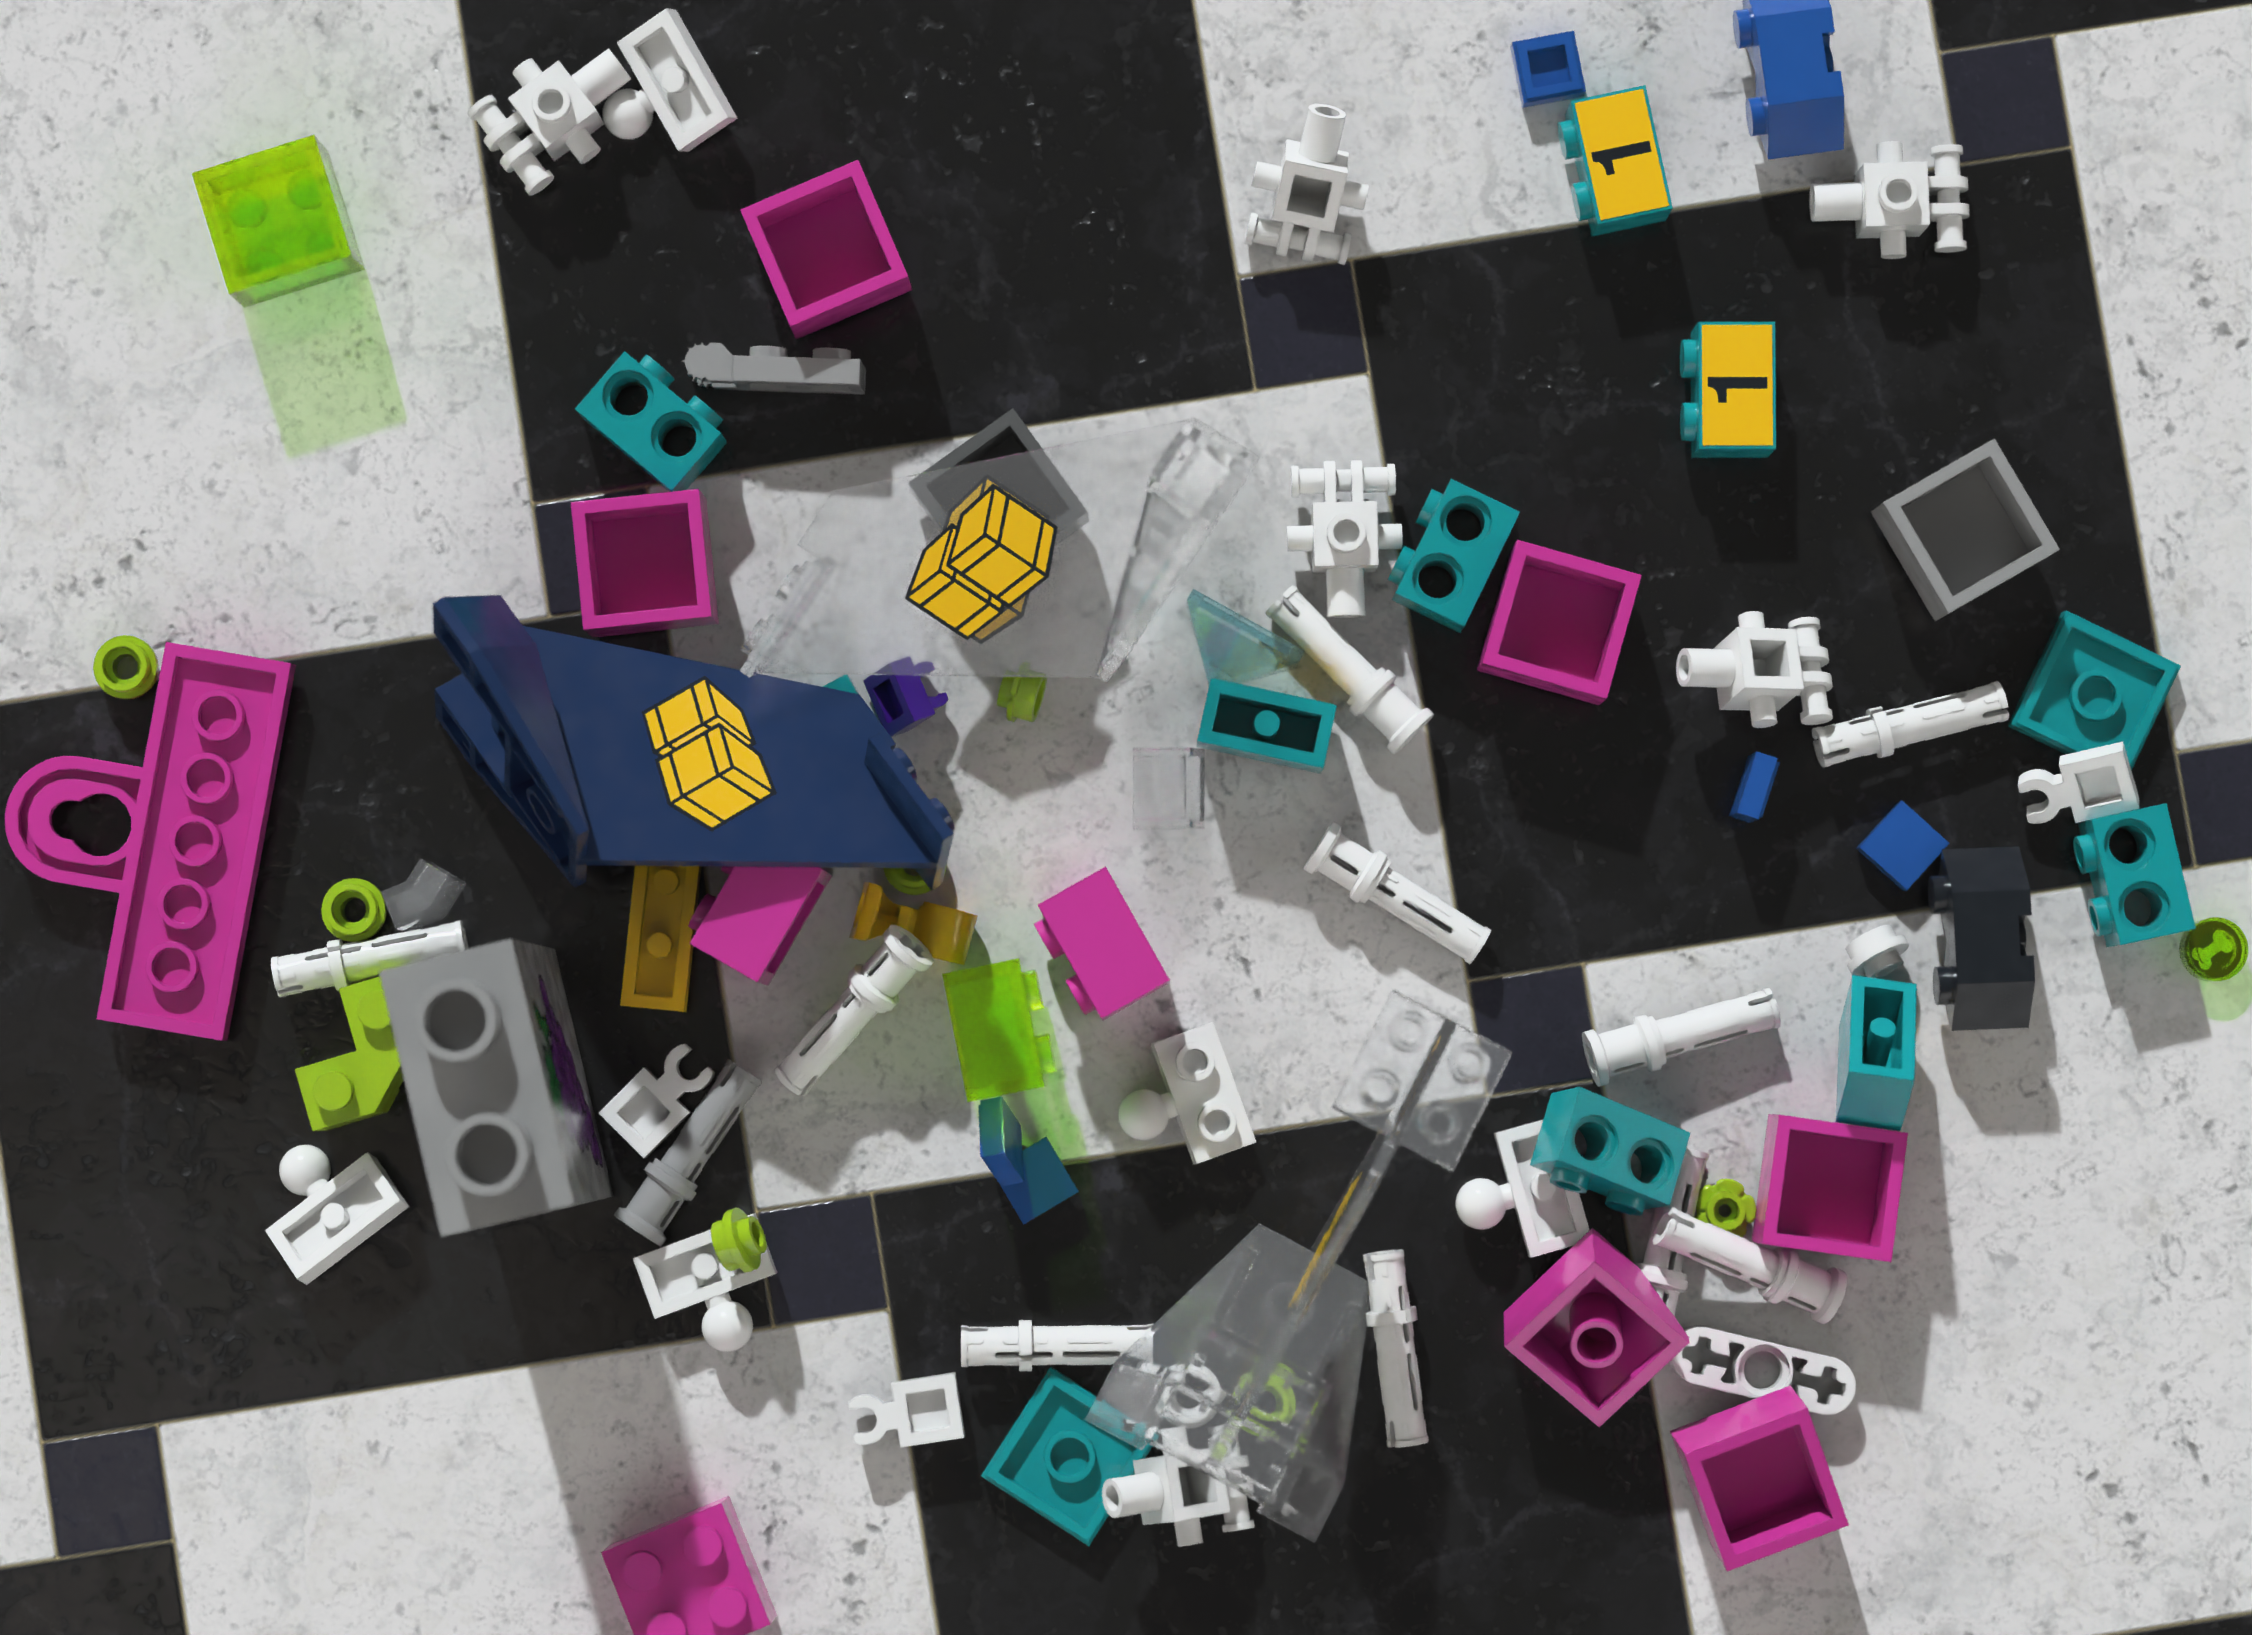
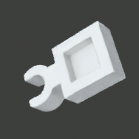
M2123 742L2060 756L2059 768L2061 774L2053 775L2045 770L2034 769L2024 772L2018 778L2019 793L2040 790L2048 797L2042 803L2027 806L2026 816L2028 823L2040 824L2048 822L2057 815L2060 809L2071 807L2075 823L2139 809V796Z
M687 1044L675 1047L668 1054L664 1064L665 1073L659 1079L648 1068L644 1067L599 1112L643 1158H647L692 1113L679 1100L685 1092H697L704 1089L714 1077L715 1072L710 1067L705 1068L693 1080L685 1079L679 1071L680 1061L692 1050Z
M956 1372L892 1382L893 1401L884 1402L877 1396L862 1394L848 1402L849 1410L868 1408L876 1415L877 1422L874 1429L867 1432L861 1431L853 1435L854 1443L859 1445L873 1444L879 1441L888 1430L898 1429L900 1448L965 1437Z

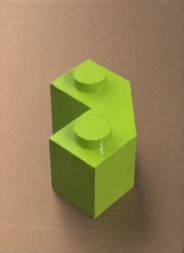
M380 976L339 988L357 1051L295 1069L312 1131H327L387 1113L400 1091L399 1087L404 1080Z

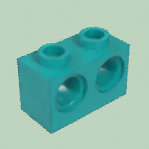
M624 351L578 404L575 410L587 423L667 491L687 490L727 444L723 434L716 429L723 419L697 396L694 395L686 403L668 387L675 378L646 354L638 363ZM629 386L645 388L648 393V400L642 411L630 416L617 412L616 399L623 389ZM679 426L692 428L696 432V443L689 453L679 457L665 453L664 439L669 431Z
M1450 479L1444 494L1431 489L1415 522L1427 529L1416 551L1407 546L1403 547L1389 575L1388 580L1399 585L1392 601L1461 633L1520 512L1453 479ZM1463 509L1475 514L1481 525L1480 535L1470 541H1461L1453 537L1446 525L1447 516L1451 512ZM1430 566L1444 568L1452 577V592L1443 598H1432L1426 595L1419 586V573Z
M2167 803L2078 823L2080 836H2076L2073 839L2075 858L2081 873L2090 874L2095 898L2088 900L2089 918L2095 935L2097 937L2104 935L2106 947L2120 946L2196 929ZM2117 828L2128 831L2136 842L2135 856L2127 864L2114 858L2110 851V837ZM2133 890L2144 894L2150 902V917L2142 926H2137L2130 922L2124 912L2125 899Z
M1576 1087L1551 1093L1530 1166L1550 1173V1183L1559 1188L1577 1193H1586L1588 1189L1607 1197L1605 1205L1621 1213L1641 1216L1646 1209L1670 1206L1691 1133L1587 1089ZM1577 1130L1583 1134L1586 1140L1587 1150L1584 1158L1578 1153L1575 1146ZM1633 1153L1639 1158L1642 1167L1639 1180L1631 1170L1630 1162Z

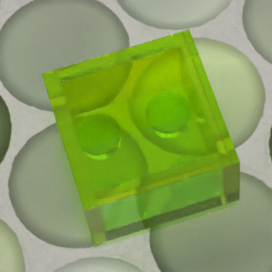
M315 135L192 173L228 293L244 308L365 270L329 152Z
M1017 958L943 973L942 976L967 1101L975 1102L1048 1087L1045 1074L1057 1072L1050 1034L1037 1035L1033 1011L1044 1009L1037 971L1035 969L1024 971L1023 962Z

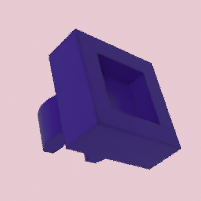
M910 655L888 663L863 680L878 718L891 737L908 732L935 715L936 709L943 706L949 700L946 692L934 697L928 696L921 678L936 669L933 662L923 661L915 665Z

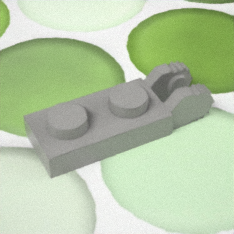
M701 343V345L694 344L693 348H688L689 351L686 354L685 360H682L688 371L687 375L693 377L692 381L698 383L699 387L705 386L707 389L712 386L714 389L865 395L866 369L860 359H851V351L847 349L815 348L813 349V358L788 357V349L783 347L753 346L750 347L749 356L732 355L722 343H709L707 346Z

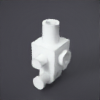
M609 49L605 50L572 76H570L559 60L542 72L532 58L527 59L512 72L522 86L521 89L508 98L516 110L515 113L506 118L497 107V100L493 95L485 96L468 110L467 114L472 120H476L487 134L483 142L490 151L500 149L504 155L499 163L507 173L516 172L526 185L524 189L529 196L543 190L554 179L551 171L545 170L535 157L543 150L547 151L553 161H556L570 150L580 164L588 162L600 152L601 148L590 135L604 125L595 106L631 80L626 70ZM527 129H530L532 133L521 141L518 136Z
M1324 104L1310 105L1301 142L1286 140L1281 166L1256 162L1251 187L1275 191L1271 220L1259 218L1258 214L1251 213L1244 244L1252 245V242L1276 247L1275 254L1285 257L1287 256L1288 248L1302 251L1301 260L1313 262L1315 255L1338 260V264L1345 265L1351 242V234L1345 232L1343 235L1334 234L1339 208L1341 205L1364 210L1369 185L1346 180L1349 152L1338 150L1346 119L1344 111ZM1294 224L1307 227V229L1294 227Z
M1886 141L1878 143L1877 163H1864L1854 175V182L1811 184L1809 196L1811 221L1855 220L1856 239L1880 238L1881 258L1883 259L1906 257V237H1919L1930 225V222H1937V242L1934 243L1936 252L1964 251L1967 249V242L1963 240L1962 219L1969 217V204L1960 203V193L1968 191V178L1961 176L1960 156L1963 154V146L1946 144L1932 147L1931 157H1934L1935 176H1928V161L1903 162L1902 142ZM1929 195H1937L1938 203H1929Z
M1362 460L1350 461V469L1336 470L1335 461H1323V468L1299 469L1298 466H1291L1292 498H1299V494L1324 495V502H1313L1311 526H1287V552L1312 551V574L1326 573L1327 618L1353 619L1365 617L1364 572H1376L1379 565L1378 550L1402 549V524H1378L1377 501H1364V493L1387 492L1388 496H1395V464H1387V467H1363ZM1336 492H1350L1351 502H1337Z
M1745 612L1738 616L1739 627L1734 629L1715 648H1683L1678 654L1676 676L1682 687L1717 688L1719 710L1750 711L1752 726L1755 728H1766L1776 725V711H1779L1795 696H1801L1803 712L1800 713V719L1802 724L1818 725L1833 719L1832 710L1828 708L1826 694L1827 691L1833 688L1832 677L1830 673L1821 671V667L1829 663L1828 649L1820 646L1818 630L1821 628L1820 620L1816 617L1794 619L1788 623V629L1765 628L1762 612Z
M1237 1423L1207 1428V1434L1211 1435L1213 1448L1189 1451L1185 1426L1160 1430L1163 1449L1162 1456L1133 1460L1135 1475L1107 1479L1104 1482L1102 1500L1108 1515L1112 1518L1141 1514L1143 1525L1174 1522L1178 1547L1203 1543L1200 1524L1201 1517L1223 1514L1225 1522L1222 1525L1223 1532L1254 1528V1520H1250L1246 1496L1253 1494L1252 1482L1242 1483L1240 1468L1249 1467L1247 1455L1240 1456L1236 1433L1239 1430Z

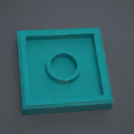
M2065 610L2061 613L2007 726L2064 754L2123 742L2132 770L2181 665Z
M1051 1366L983 1471L981 1477L1087 1546H1090L1109 1516L1102 1500L1104 1482L1107 1479L1135 1475L1133 1460L1145 1459L1159 1436Z

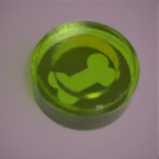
M2219 917L2201 919L2195 922L2196 929L2184 932L2179 945V954L2183 966L2194 977L2208 982L2223 981L2235 976L2245 965L2248 957V942L2243 931L2232 921Z

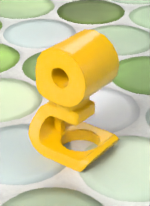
M864 882L849 938L867 941L883 935L890 925H897L918 938L934 959L965 965L978 916L925 901L918 909L898 905L886 896L881 885Z

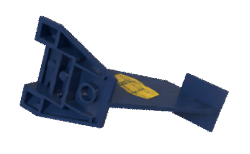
M501 595L443 597L433 603V633L462 672L459 676L435 689V716L470 766L575 888L586 882L587 865L915 868L931 891L942 885L954 836L953 820L945 806L937 798L929 800L916 782L917 774L911 760L902 749L896 747L894 740L860 694L522 626Z

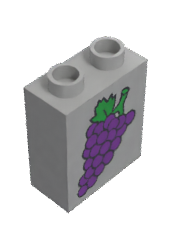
M511 938L379 971L441 1237L491 1227L614 1196L554 948Z

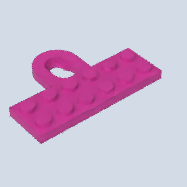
M166 642L143 767L80 756H60L47 759L35 765L14 786L6 805L5 830L9 845L18 860L32 873L49 881L119 893L96 1019L228 1041L296 665L288 662ZM95 794H109L117 797L127 807L131 816V832L127 842L118 851L107 856H93L85 853L74 840L63 838L54 831L52 815L59 804L66 801L81 802Z

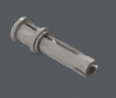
M728 1059L717 1076L716 1081L698 1104L673 1145L668 1149L661 1161L655 1158L653 1163H648L644 1169L648 1176L626 1208L619 1207L614 1216L662 1247L667 1239L663 1232L685 1200L692 1201L696 1196L695 1190L698 1185L694 1183L762 1081Z

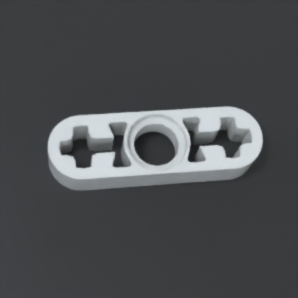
M1701 1325L1684 1328L1690 1341L1687 1346H1696L1699 1337H1706L1707 1349L1730 1356L1729 1343L1740 1344L1731 1363L1732 1382L1721 1381L1727 1369L1718 1365L1706 1363L1702 1365L1700 1373H1692V1362L1682 1357L1683 1350L1670 1361L1674 1372L1687 1382L1754 1399L1790 1385L1793 1377V1357L1803 1360L1797 1369L1798 1372L1803 1374L1821 1376L1825 1367H1832L1831 1376L1836 1381L1841 1382V1389L1839 1394L1828 1393L1824 1403L1817 1402L1818 1393L1814 1389L1794 1384V1391L1807 1406L1808 1411L1822 1415H1833L1846 1409L1852 1402L1856 1391V1381L1852 1370L1847 1364L1837 1358ZM1759 1351H1767L1773 1354L1780 1366V1373L1776 1382L1763 1389L1752 1387L1744 1375V1366L1747 1359Z

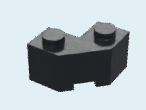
M2019 846L1942 849L1939 876H1930L1928 881L1931 914H1941L1947 939L1944 966L1934 967L1933 970L1936 1005L1946 1006L1951 1031L2029 1028L2035 986L2034 955L2027 956L2025 951L2026 929L2024 919L2025 916L2032 915L2030 886Z

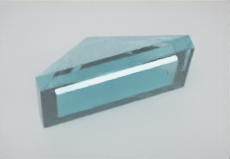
M1195 589L1190 593L1186 607L1208 684H1210L1211 678L1242 684L1296 669L1305 653L1303 649Z

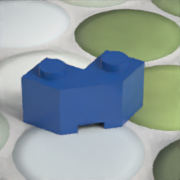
M1743 0V9L1734 10L1733 31L1737 48H1747L1755 69L1756 97L1746 99V120L1750 136H1760L1768 160L1844 150V90L1841 71H1834L1833 57L1830 50V35L1834 34L1835 29L1829 0Z

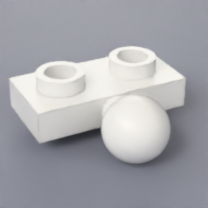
M664 9L617 42L643 89L640 91L621 89L611 94L606 100L603 107V120L607 129L616 137L629 140L642 136L650 128L653 112L656 111L677 150L689 152L737 119L735 112L677 10Z
M1213 1022L1150 1044L1167 1093L1159 1095L1152 1090L1139 1089L1129 1093L1122 1100L1118 1110V1120L1121 1128L1127 1135L1137 1140L1153 1139L1164 1131L1169 1119L1176 1117L1193 1165L1256 1143Z
M1543 1119L1493 1133L1507 1183L1498 1185L1494 1181L1485 1178L1470 1180L1460 1188L1455 1203L1457 1214L1463 1223L1479 1230L1489 1229L1497 1225L1504 1217L1506 1210L1515 1208L1528 1257L1530 1258L1574 1246L1590 1230L1580 1194L1553 1185L1549 1181L1550 1173L1530 1166Z
M299 1145L293 1147L283 1156L280 1162L279 1175L283 1185L290 1192L307 1196L308 1198L265 1231L297 1280L306 1285L409 1207L378 1159L368 1152L330 1181L331 1166L329 1159L322 1150L315 1146Z
M756 1213L748 1215V1217L754 1216L758 1220ZM711 1229L633 1258L654 1319L705 1301L707 1311L702 1320V1333L706 1342L711 1347L722 1352H732L742 1348L749 1341L753 1331V1321L749 1311L740 1303L732 1301L729 1291L777 1273L768 1245L766 1251L761 1254V1263L758 1269L750 1272H744L740 1268L733 1271L726 1270L715 1253Z

